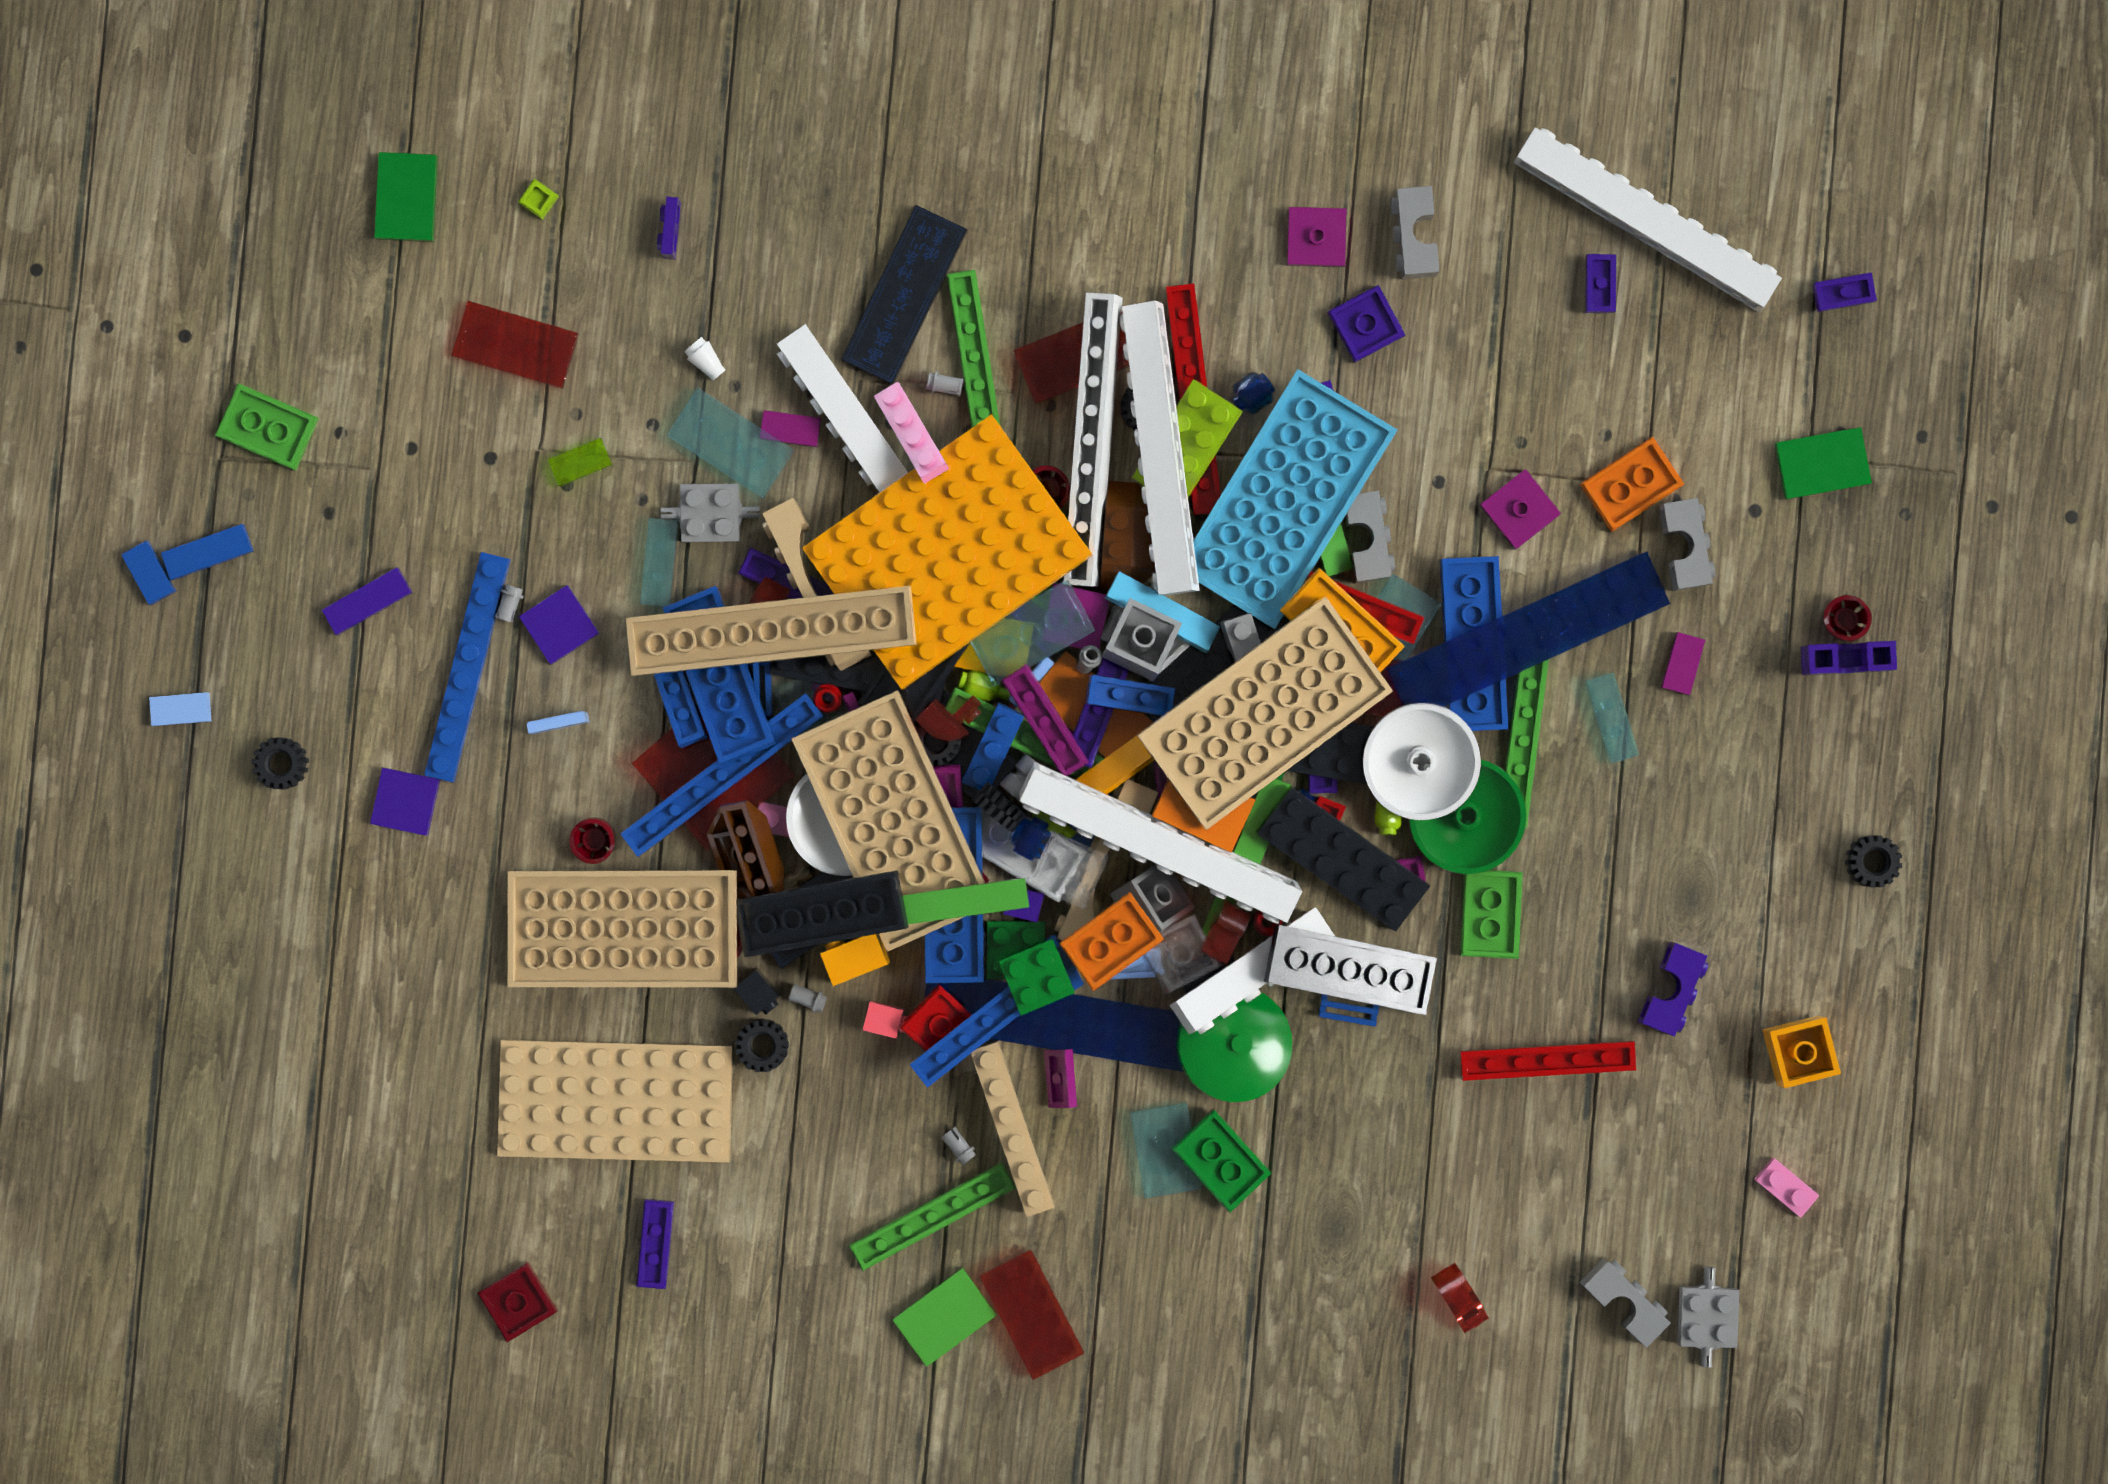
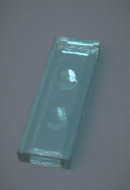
M649 518L641 605L666 607L671 603L678 521Z
M1614 672L1585 681L1610 764L1638 756V748Z

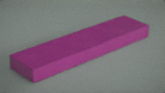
M1028 664L1002 679V682L1061 774L1068 776L1089 763Z

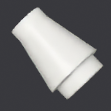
M702 337L684 351L688 356L687 360L709 376L712 381L725 371L710 342H706Z

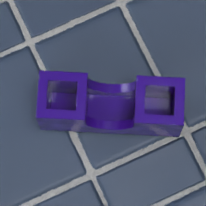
M1896 641L1856 644H1815L1800 647L1802 676L1897 670Z
M1669 942L1659 968L1669 972L1674 977L1676 989L1666 999H1658L1648 995L1637 1022L1674 1037L1677 1032L1680 1033L1687 1019L1684 1016L1685 1010L1688 1005L1691 1006L1697 996V989L1694 988L1698 978L1702 979L1707 971L1708 963L1705 962L1707 955L1678 943Z

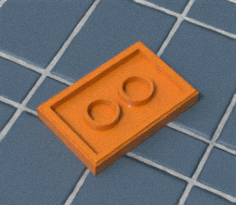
M1651 437L1579 485L1610 532H1613L1683 486L1684 483L1654 437Z
M1168 780L1151 816L1232 853L1256 800L1250 797L1209 829L1205 830Z
M1129 892L1059 944L1091 989L1095 991L1165 939Z

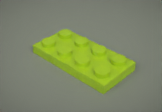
M1194 379L1176 406L1188 497L1243 412ZM1137 468L1132 478L1145 486L1144 476L1140 474L1139 468Z

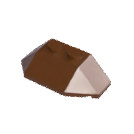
M1108 481L1099 592L1101 594L1107 595L1119 571L1142 584L1150 579L1153 573H1156L1155 562L1151 561L1149 555V545L1152 544L1151 533H1148L1145 524L1148 507L1142 499V488L1135 482Z
M748 800L721 805L707 832V837L718 869L737 870V898L742 899L783 891L784 866L767 816Z

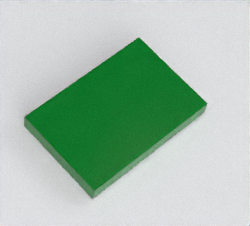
M379 152L374 235L376 240L434 242L437 155Z
M1861 427L1774 444L1785 500L1872 484Z
M1211 1109L1170 1148L1229 1213L1272 1174L1215 1109Z

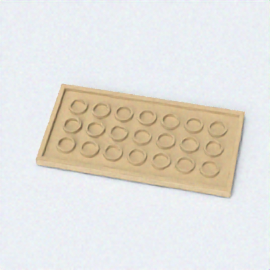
M1322 597L1137 734V737L1202 827L1207 830L1393 692V690L1327 597Z
M898 690L792 738L854 878L898 870L902 895L985 883ZM963 917L908 924L909 928L880 933L879 935L888 952Z
M737 870L508 871V987H737Z
M501 1040L497 1156L730 1162L733 1046Z

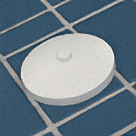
M1429 703L1405 705L1385 715L1372 729L1366 741L1363 755L1364 775L1375 798L1389 811L1414 820L1439 818L1460 807L1474 790L1481 767L1478 743L1467 723L1451 710Z
M806 774L795 786L787 806L786 823L790 840L799 855L814 868L832 875L852 876L816 792Z

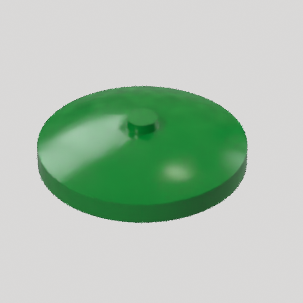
M1481 760L1480 774L1476 786L1468 799L1460 807L1447 815L1435 819H1409L1410 828L1421 852L1437 866L1460 874L1481 873L1503 863L1518 847L1526 825L1525 802L1519 787L1508 773L1495 764Z
M1262 992L1248 1003L1242 999L1235 1004L1238 1010L1223 1019L1220 1014L1212 1020L1214 1026L1201 1035L1198 1031L1188 1034L1182 1023H1180L1177 1034L1179 1062L1189 1081L1205 1095L1225 1102H1246L1268 1093L1284 1076L1292 1055L1291 1029L1280 1007Z

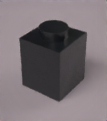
M759 969L755 970L734 988L755 1015H758L761 1011L767 1015L779 1004L776 999L780 996V993Z

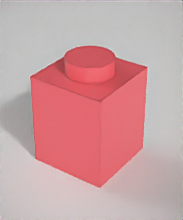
M871 1000L863 1030L897 1038L899 1032L904 1033L899 1025L907 1017L903 1015L905 1009Z

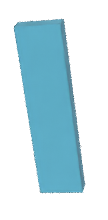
M1119 571L1105 599L1124 609L1129 598L1169 616L1182 623L1176 638L1204 653L1209 651L1219 631V625L1166 596L1159 595L1155 590Z

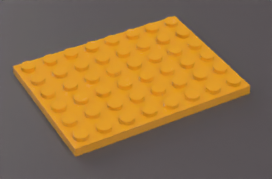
M992 414L939 451L949 467L948 470L924 484L914 468L802 547L834 594L911 586L917 645L874 650L901 690L1093 556Z

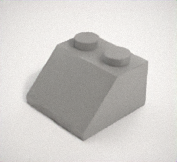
M1129 598L1102 653V658L1150 681H1154L1165 662L1182 623Z
M1157 864L1110 893V896L1114 902H1117L1130 892L1157 930L1161 932L1193 910L1195 906L1174 873L1172 875L1166 874L1156 868Z

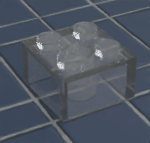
M1053 831L1029 884L1079 908L1085 909L1109 856Z
M1195 915L1160 931L1165 940L1144 954L1165 996L1221 967Z

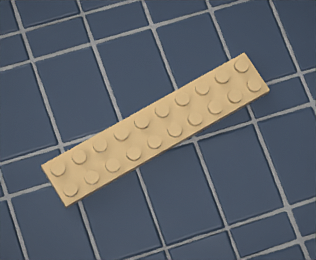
M911 586L626 618L631 676L917 645Z

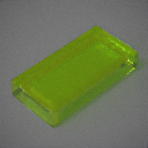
M602 438L548 459L559 487L613 465Z

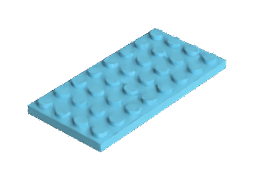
M1297 369L1193 540L1199 583L1247 613H1251L1252 616L1273 629H1276L1284 616L1279 610L1304 584L1398 430Z

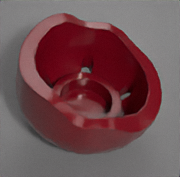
M1045 465L1037 467L1033 470L1034 474L1039 475L1041 478L1039 481L1057 506L1062 508L1070 497V483L1067 476L1055 466ZM1052 471L1055 472L1054 477H1051ZM1065 483L1066 487H1061L1060 485ZM1057 497L1061 499L1060 503L1057 501Z
M1842 595L1827 605L1823 619L1828 632L1834 638L1844 642H1852L1860 639L1868 632L1872 623V614L1869 607L1860 598L1852 595ZM1860 607L1861 610L1856 613L1855 610ZM1857 623L1863 624V627L1858 626Z
M592 817L584 819L573 828L569 836V844L573 854L578 859L588 864H598L606 860L613 852L616 844V835L614 829L607 821ZM579 843H583V844H584L583 846L578 847V844H579Z

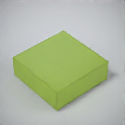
M534 178L518 203L543 220L559 196Z

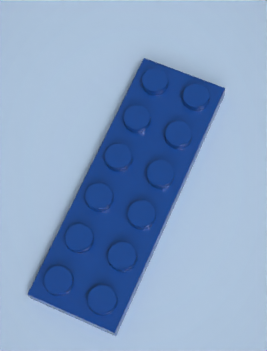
M1499 556L1440 559L1446 687L1449 710L1461 717L1472 731L1508 729Z
M714 586L663 607L664 613L725 607L719 589ZM746 664L686 670L721 766L776 744Z
M952 808L983 877L982 808ZM983 914L963 917L925 935V983L984 982Z

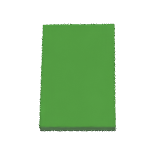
M238 383L215 436L296 471L319 418Z
M1488 870L1476 874H1463L1460 956L1519 959L1523 872Z
M962 1267L894 1317L893 1321L927 1367L997 1316V1313Z

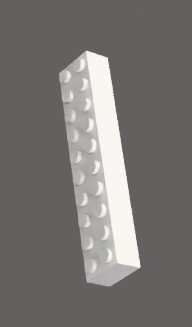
M1033 762L1019 792L1020 802L1024 804V809L1035 814H1039L1040 811L1050 815L1049 819L1061 826H1066L1069 823L1077 828V833L1092 839L1093 835L1100 837L1104 840L1103 844L1117 851H1119L1120 847L1130 852V857L1146 863L1148 859L1157 864L1156 868L1166 874L1179 873L1184 877L1183 881L1190 885L1199 887L1201 883L1210 889L1209 892L1219 898L1226 899V896L1234 898L1237 901L1236 905L1245 910L1252 911L1253 908H1256L1263 913L1262 916L1274 923H1279L1280 920L1288 923L1302 893L1298 882L1234 852L1230 853L1037 762Z

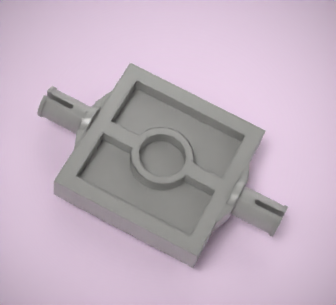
M680 484V502L678 507H661V512H672V514H661V520L678 519L681 526V542L740 541L742 518H760V513H748L749 511H760L759 506L742 507L739 499V484Z
M1703 1267V1284L1694 1287L1679 1286L1677 1345L1701 1349L1700 1367L1710 1368L1712 1367L1713 1350L1737 1348L1739 1289L1721 1288L1715 1285L1716 1268Z

